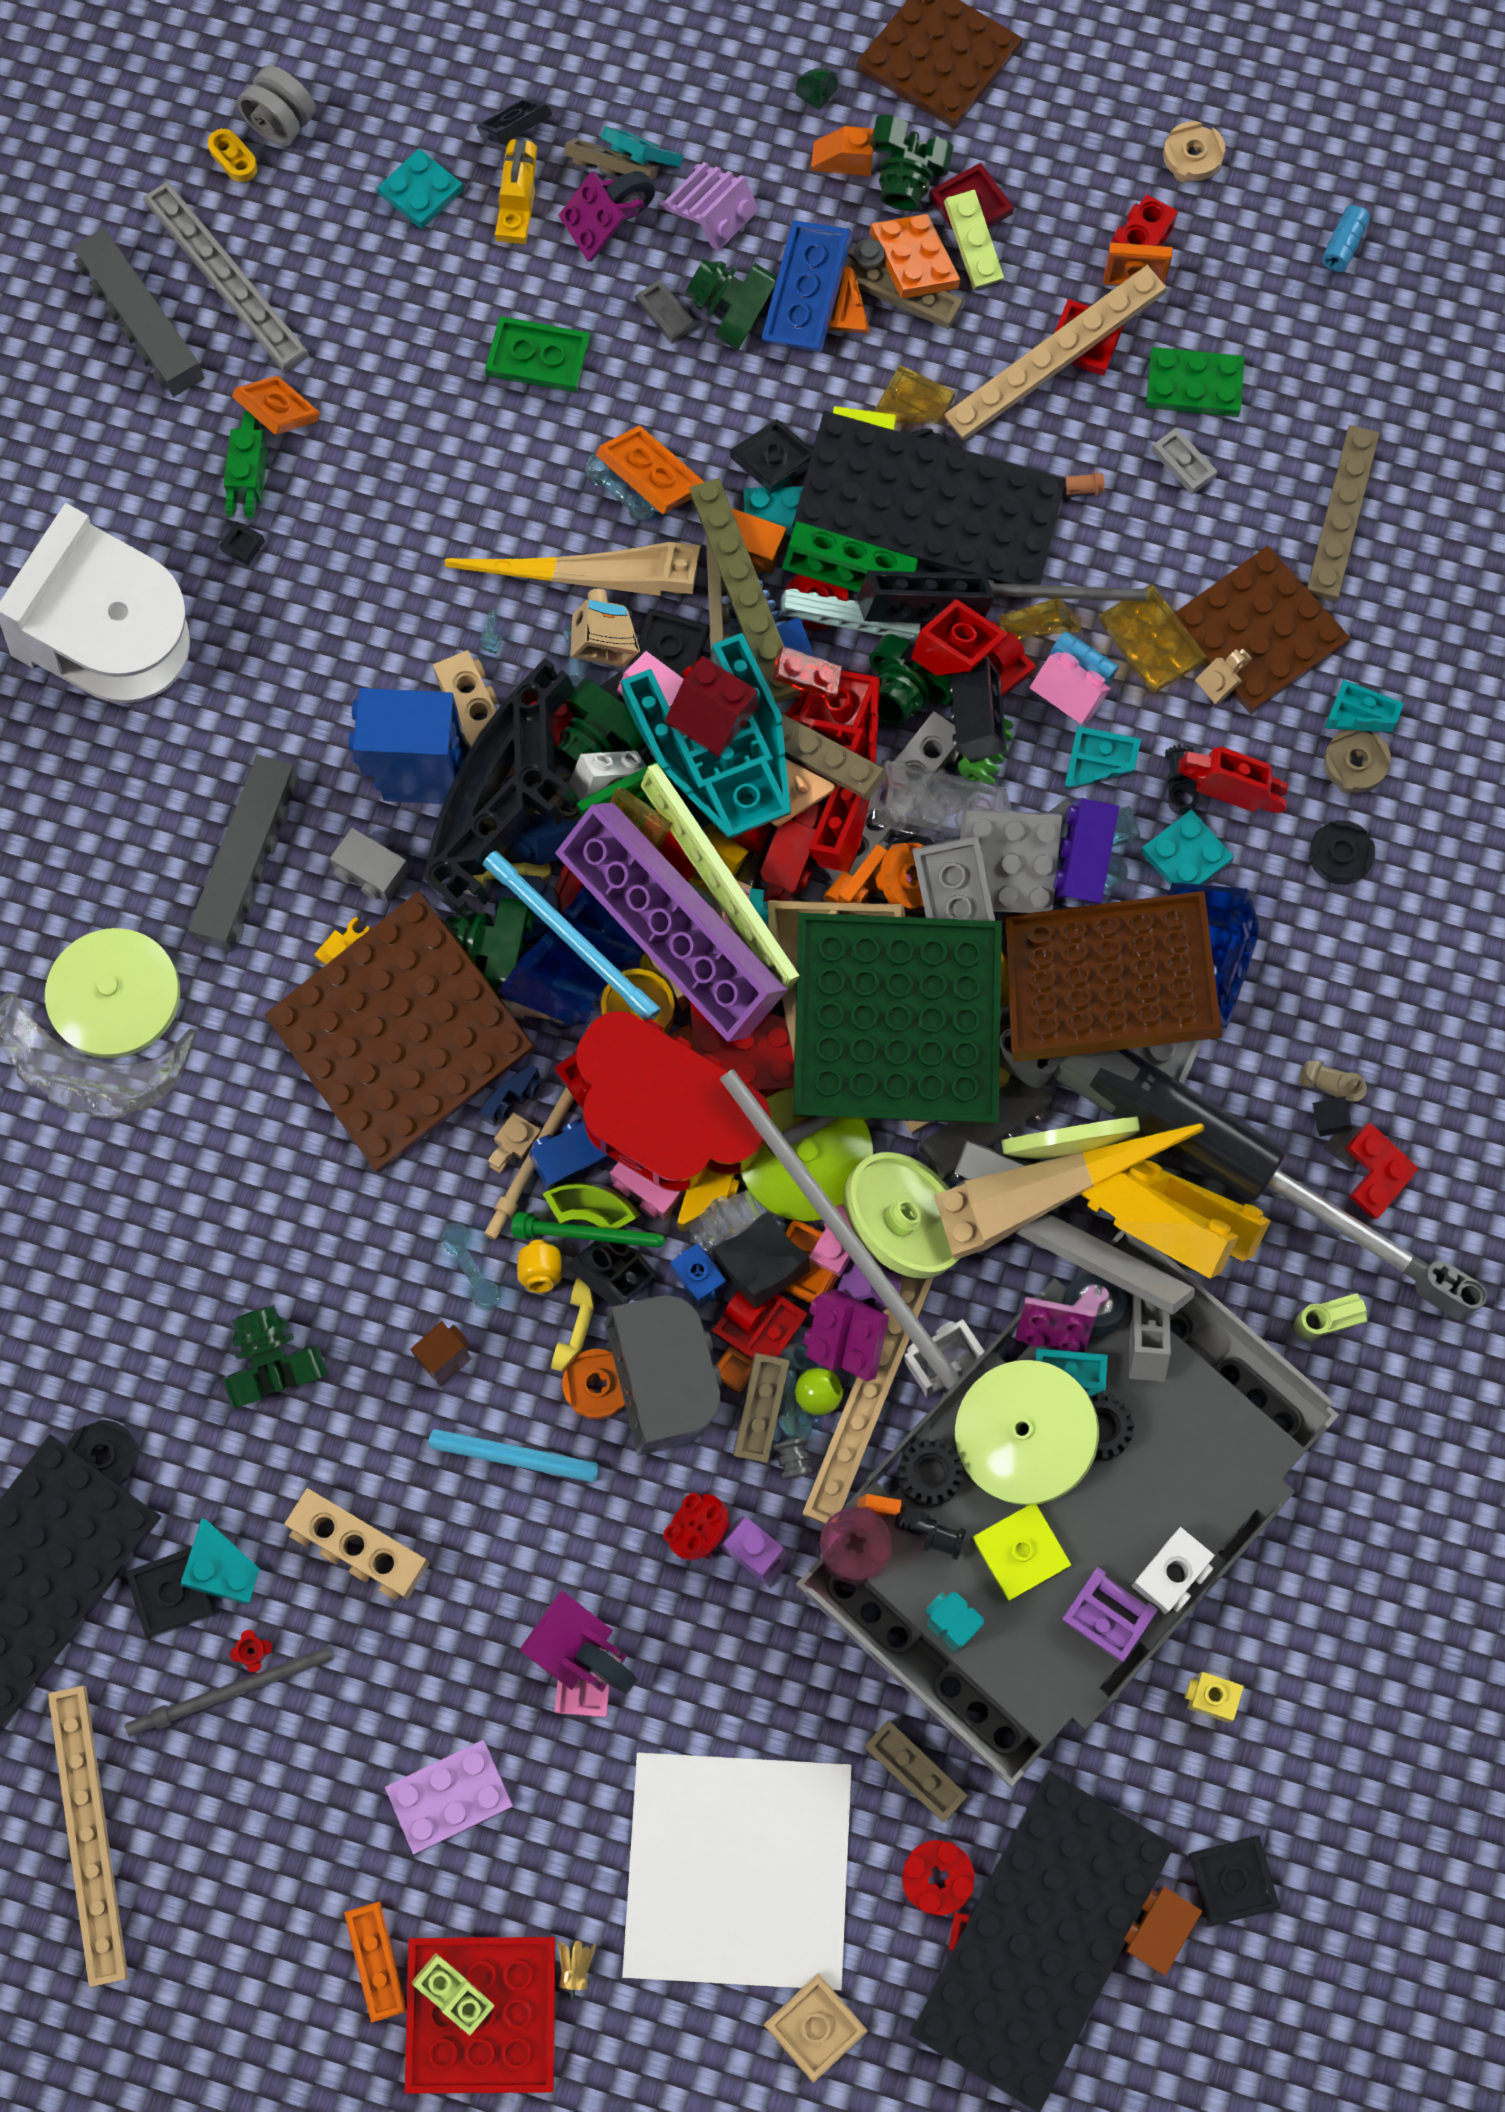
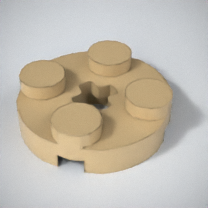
M1191 121L1176 126L1170 132V136L1165 142L1163 159L1167 168L1174 173V177L1179 182L1204 180L1220 171L1225 153V142L1221 134L1213 127L1212 130L1202 127L1203 123ZM1190 147H1194L1195 151L1201 150L1199 155L1188 153Z

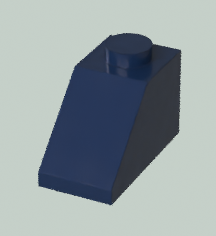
M530 812L531 823L508 847L509 858L536 865L560 860L555 852L577 825L578 821L564 819L557 826L544 815Z

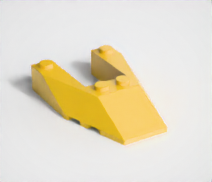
M1143 1160L1079 1194L1090 1200L1087 1206L1098 1213L1102 1209L1114 1216L1116 1219L1113 1225L1209 1279L1222 1273L1230 1255L1242 1262L1254 1257L1271 1220L1262 1216L1263 1212L1257 1207L1249 1204H1244L1243 1206L1163 1171L1158 1164L1149 1160Z

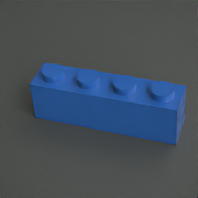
M581 1119L567 1124L563 1127L564 1132L552 1138L551 1134L539 1138L533 1143L534 1148L530 1149L529 1158L547 1191L613 1159L592 1144L586 1132L585 1122L582 1123Z

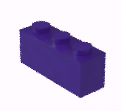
M1085 798L1073 801L1072 805L1068 806L1065 815V824L1069 825L1067 836L1062 838L1059 847V856L1063 858L1060 870L1057 869L1053 889H1056L1055 898L1088 905L1102 904L1120 806Z

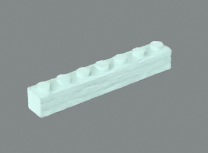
M786 589L781 597L779 616L798 617L801 620L882 636L894 634L911 642L915 641L920 632V623L864 621L859 604L853 600L842 601L838 600L837 597H822L817 593L807 594L797 589Z

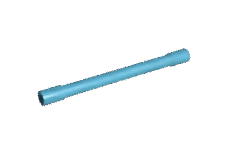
M493 851L486 857L483 866L503 885L510 888L625 1000L626 1004L644 1021L646 1018L654 1020L658 1016L661 1008L641 989L635 987L529 885L498 851Z

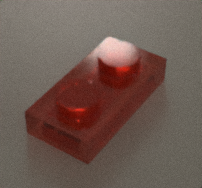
M782 646L777 651L773 680L833 700L838 695L842 667Z

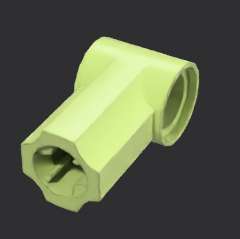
M1358 1293L1322 1304H1311L1296 1316L1294 1330L1300 1338L1313 1341L1323 1335L1366 1323L1367 1310L1363 1299L1359 1297ZM1307 1315L1318 1319L1320 1324L1318 1330L1308 1326L1306 1322Z

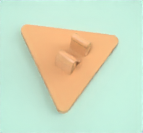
M786 759L791 815L773 821L772 824L780 827L833 793L836 789L835 785Z

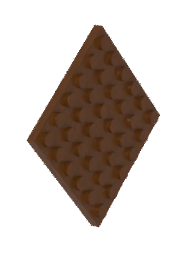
M421 891L416 892L264 1014L376 1172H381L537 1048Z
M1205 891L1006 916L1013 1063L1222 1038Z

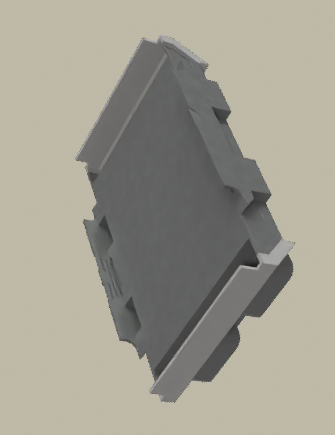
M1123 1230L1114 1237L1109 1245L1194 1287V1298L1176 1313L1170 1314V1324L1179 1325L1183 1330V1337L1179 1338L1170 1330L1171 1356L1165 1382L1129 1379V1334L1132 1293L1123 1289L1127 1299V1310L1119 1327L1106 1335H1090L1085 1353L1108 1355L1106 1390L1102 1392L1103 1396L1110 1394L1115 1396L1114 1399L1117 1401L1121 1399L1125 1403L1124 1407L1131 1410V1419L1134 1420L1135 1427L1133 1428V1438L1122 1454L1108 1461L1105 1459H1101L1100 1462L1093 1461L1088 1473L1071 1491L1053 1501L1037 1504L1070 1561L1071 1566L1008 1602L972 1537L1028 1505L1013 1504L992 1496L971 1479L964 1467L962 1472L963 1478L958 1491L952 1499L947 1500L940 1506L932 1505L931 1507H925L924 1504L920 1503L917 1505L913 1503L910 1497L907 1498L904 1495V1491L900 1487L891 1496L877 1483L898 1461L906 1449H909L915 1442L920 1443L923 1439H929V1441L938 1439L941 1440L942 1444L952 1446L954 1453L957 1452L955 1424L961 1402L971 1386L981 1376L991 1369L1005 1364L996 1353L1017 1331L1021 1311L867 1478L860 1490L845 1505L857 1517V1520L796 1583V1587L1010 1788L1034 1763L1040 1753L1071 1718L1086 1730L1100 1713L1111 1704L1294 1494L1295 1491L1282 1478L1339 1416L1329 1406L1333 1400L1170 1257ZM1085 1270L1082 1275L1093 1273ZM1054 1278L1034 1299L1062 1304L1067 1288ZM1107 1302L1100 1306L1103 1313L1108 1310ZM1030 1345L1016 1361H1035L1036 1349H1060L1042 1345ZM1220 1371H1231L1235 1375L1236 1384L1232 1385L1220 1374ZM1247 1394H1257L1262 1400V1408H1258L1246 1397ZM1097 1414L1099 1441L1108 1440L1114 1434V1423L1108 1416ZM1278 1416L1286 1419L1289 1431L1285 1432L1273 1421V1418ZM1026 1423L1022 1424L1021 1430L1017 1432L1018 1435H1026L1029 1431V1426ZM924 1460L916 1469V1476L923 1485L932 1487L942 1482L944 1470L937 1461ZM871 1494L902 1500L901 1506L930 1515V1518L937 1520L939 1525L955 1530L960 1528L966 1529L964 1541L962 1544L959 1543V1545H962L958 1560L952 1559L951 1554L931 1548L929 1551L923 1550L926 1536L916 1535V1533L912 1534L911 1531L908 1533L906 1528L902 1531L900 1530L901 1526L899 1529L894 1527L897 1515L890 1518L879 1516L884 1521L881 1523V1520H878L872 1514L858 1512L856 1510L858 1497ZM1250 1517L1251 1519L1246 1523V1525L1238 1532V1534L1231 1540V1542L1224 1548V1550L1220 1554H1218V1552L1225 1546V1544L1233 1537V1535ZM1182 1527L1215 1555L1208 1563L1213 1567V1570L1201 1584L1194 1581L1186 1592L1191 1597L1178 1612L1171 1609L1164 1615L1161 1611L1157 1610L1132 1650L1134 1648L1136 1650L1100 1689V1686L1121 1662L1062 1622V1618L1097 1566L1106 1572L1105 1576L1144 1604L1150 1603L1134 1590L1131 1585L1175 1531ZM1176 1564L1168 1565L1166 1571L1168 1578L1176 1583L1182 1582L1184 1579L1183 1569ZM829 1570L836 1573L837 1577L832 1575ZM839 1581H849L854 1586L855 1591L850 1598H840L835 1593L834 1587ZM1098 1588L1095 1589L1092 1594L1093 1597L1133 1625L1135 1624L1138 1616ZM941 1592L946 1596L951 1592H957L968 1603V1609L972 1607L984 1618L983 1626L959 1652L954 1653L943 1642V1636L938 1637L927 1627V1620L930 1616L925 1611ZM866 1605L876 1606L881 1614L880 1619L875 1623H867L861 1617V1609ZM894 1629L903 1631L907 1638L906 1645L900 1648L892 1647L887 1640L888 1632ZM950 1678L959 1684L960 1690L956 1697L948 1698L942 1694L940 1684L944 1679ZM978 1703L984 1707L986 1718L983 1722L974 1723L968 1718L967 1708L970 1704ZM1005 1728L1012 1734L1013 1742L1009 1748H1001L995 1743L994 1733L997 1729Z

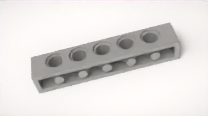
M933 711L887 769L886 778L871 796L862 841L859 847L864 853L855 857L851 870L848 873L851 876L855 874L877 844L886 850L888 849L889 844L887 842L893 834L897 836L901 834L909 821L907 816L913 809L918 811L923 806L928 797L926 792L932 785L937 787L947 773L945 768L951 761L956 763L963 753H958L953 744L952 736L956 734L955 725ZM933 750L938 752L940 756L929 758L924 753ZM914 774L919 776L921 780L913 783L909 782L905 777ZM894 798L901 801L902 804L898 807H892L886 801ZM870 823H878L883 829L874 832L866 826ZM817 864V869L833 881L841 874V871L819 867Z

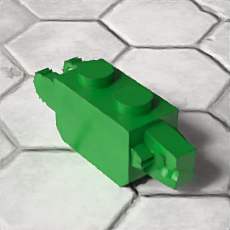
M245 411L241 429L235 428L230 430L224 488L226 491L225 512L227 517H235L237 501H246L244 505L245 515L247 518H254L256 504L261 502L263 497L268 456L267 443L264 437V430H259L260 421L250 412Z

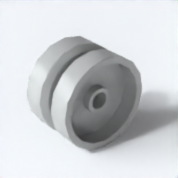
M272 65L263 66L254 77L253 85L247 86L237 99L238 109L250 126L265 139L283 147L290 146L299 135L300 127L306 126L316 112L315 102L303 85L286 71Z

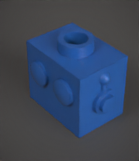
M696 1243L688 1250H683L678 1254L677 1258L670 1262L671 1272L699 1309L711 1301L712 1303L720 1297L719 1294L727 1289L723 1272L713 1264L709 1253L702 1249L699 1243Z

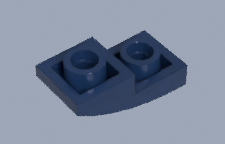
M531 1065L504 1082L480 1110L483 1121L495 1127L499 1119L504 1120L509 1114L513 1105L510 1102L511 1099L524 1105L528 1097L532 1099L537 1094L542 1083L539 1080L538 1068Z

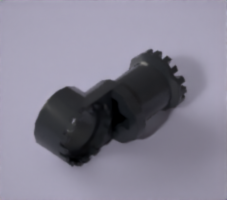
M1180 744L1178 748L1174 745L1173 748L1170 747L1165 750V758L1169 760L1170 774L1167 776L1169 788L1168 805L1174 813L1185 815L1191 809L1194 811L1198 802L1199 792L1196 791L1197 781L1178 772L1179 761L1183 758L1184 754L1187 751L1194 753L1193 747L1186 746V744H1183L1181 747ZM1178 792H1186L1192 797V802L1188 805H1180L1175 801L1174 795Z
M901 1506L900 1513L896 1516L894 1527L899 1529L901 1526L900 1530L902 1531L906 1528L908 1533L911 1531L912 1534L916 1533V1535L926 1536L923 1550L929 1551L931 1548L951 1554L952 1559L958 1560L962 1545H959V1543H963L966 1529L960 1528L955 1530L939 1525L937 1520L930 1518V1515Z

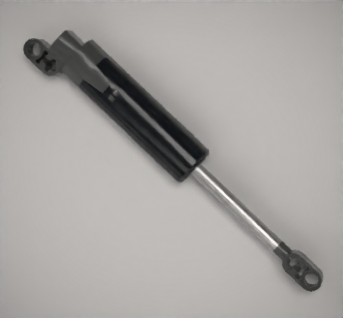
M1011 1028L1002 1033L1000 1037V1067L1027 1085L1040 1088L1045 1086L1053 1077L1117 1119L1138 1117L1139 1132L1144 1136L1195 1124H1203L1204 1129L1202 1132L1167 1148V1150L1249 1202L1255 1201L1267 1186L1416 1280L1415 1287L1419 1296L1455 1319L1465 1320L1470 1318L1486 1303V1290L1478 1281L1447 1262L1436 1261L1431 1265L1427 1264L1279 1171L1278 1167L1285 1155V1148L1132 1051L1123 1049L1013 1063L1012 1052L1005 1047V1045L1011 1046ZM1461 1295L1469 1300L1470 1305L1463 1301Z

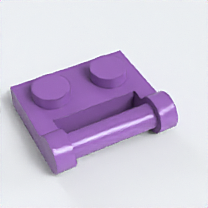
M1097 1566L1061 1621L1123 1663L1158 1608L1151 1603L1144 1604L1105 1576L1106 1572ZM1098 1588L1138 1616L1135 1624L1133 1625L1093 1597L1092 1594L1095 1589Z

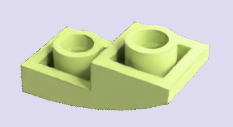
M438 1953L434 1954L412 1981V1984L435 2003L447 2017L468 2035L474 2032L494 2007V2004Z

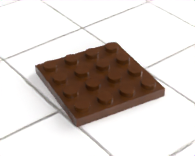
M907 0L856 62V70L955 129L1022 46L1023 38L960 0Z
M1266 546L1170 615L1169 623L1207 666L1216 658L1222 657L1226 661L1228 656L1235 650L1240 652L1244 649L1252 659L1237 673L1242 682L1231 693L1250 714L1348 644L1351 638L1269 546Z

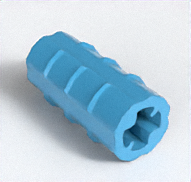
M1349 205L1345 208L1342 217L1339 218V223L1336 229L1333 230L1331 240L1327 243V248L1322 256V263L1328 269L1343 272L1347 269L1351 259H1353V254L1356 248L1359 247V242L1365 234V229L1370 221V214L1364 208Z
M1067 631L1061 634L1050 652V655L1057 652H1067L1073 655L1079 661L1078 665L1087 672L1092 670L1100 674L1105 679L1104 683L1107 686L1119 669V665L1108 659L1107 656H1103Z

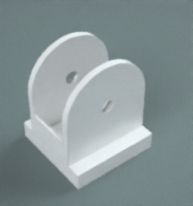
M67 503L64 504L0 601V625L12 657L32 668L37 664L87 693L106 701L135 703L153 698L168 689L178 679L188 660L190 636L185 619V605L181 590L172 574L153 558L90 524L89 515Z

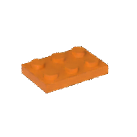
M928 214L871 223L869 233L872 239L877 240L884 247L883 262L901 299L959 288L960 278Z
M640 425L600 445L596 456L662 514L691 500L689 487L704 483L699 476Z

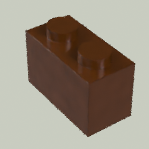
M442 1321L410 1349L418 1363L440 1387L471 1360L467 1351L471 1346L466 1341V1337L454 1324L448 1328Z

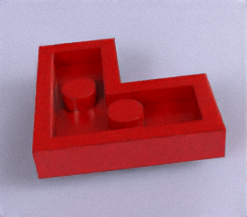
M1367 1123L1345 1147V1150L1369 1171L1348 1197L1372 1219H1378L1419 1168L1372 1123Z

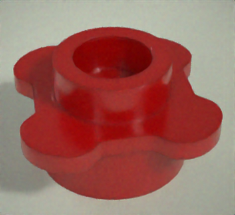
M245 1630L242 1632L241 1639L237 1642L235 1648L231 1649L230 1658L233 1662H241L246 1665L249 1672H258L262 1667V1660L272 1652L273 1647L270 1641H262L256 1637L254 1631ZM254 1648V1653L250 1655L248 1649Z

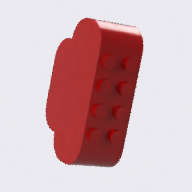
M615 1011L606 1013L598 1017L589 1026L578 1044L576 1062L579 1081L587 1093L583 1105L585 1128L590 1141L597 1149L660 1188L673 1192L694 1188L701 1183L709 1170L721 1175H735L753 1165L766 1142L720 1081V1078L728 1072L721 1068L722 1063L718 1059L707 1053L701 1056L691 1050L693 1045L680 1036H675L673 1039L662 1032L664 1028L650 1018H646L643 1021L627 1012ZM736 1072L771 1119L770 1107L765 1097L758 1090L750 1086L752 1083L750 1079Z

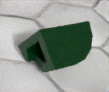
M816 68L805 72L797 79L796 96L821 110L837 91V73L826 68Z

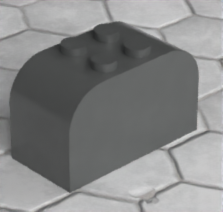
M669 1295L611 1307L604 1324L637 1456L683 1446L697 1440L704 1433L718 1411L720 1404L718 1386L722 1385L719 1367L717 1364L712 1365L709 1353L713 1351L709 1331L704 1332L697 1311L687 1301Z

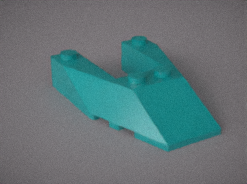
M743 633L712 644L713 663L756 689L758 696V708L720 758L665 723L670 708L652 669L621 680L623 699L636 727L660 768L728 839L791 815L782 715Z

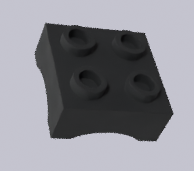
M768 1211L759 1216L739 1235L721 1242L712 1248L714 1263L755 1309L810 1272V1261L807 1254L786 1236Z

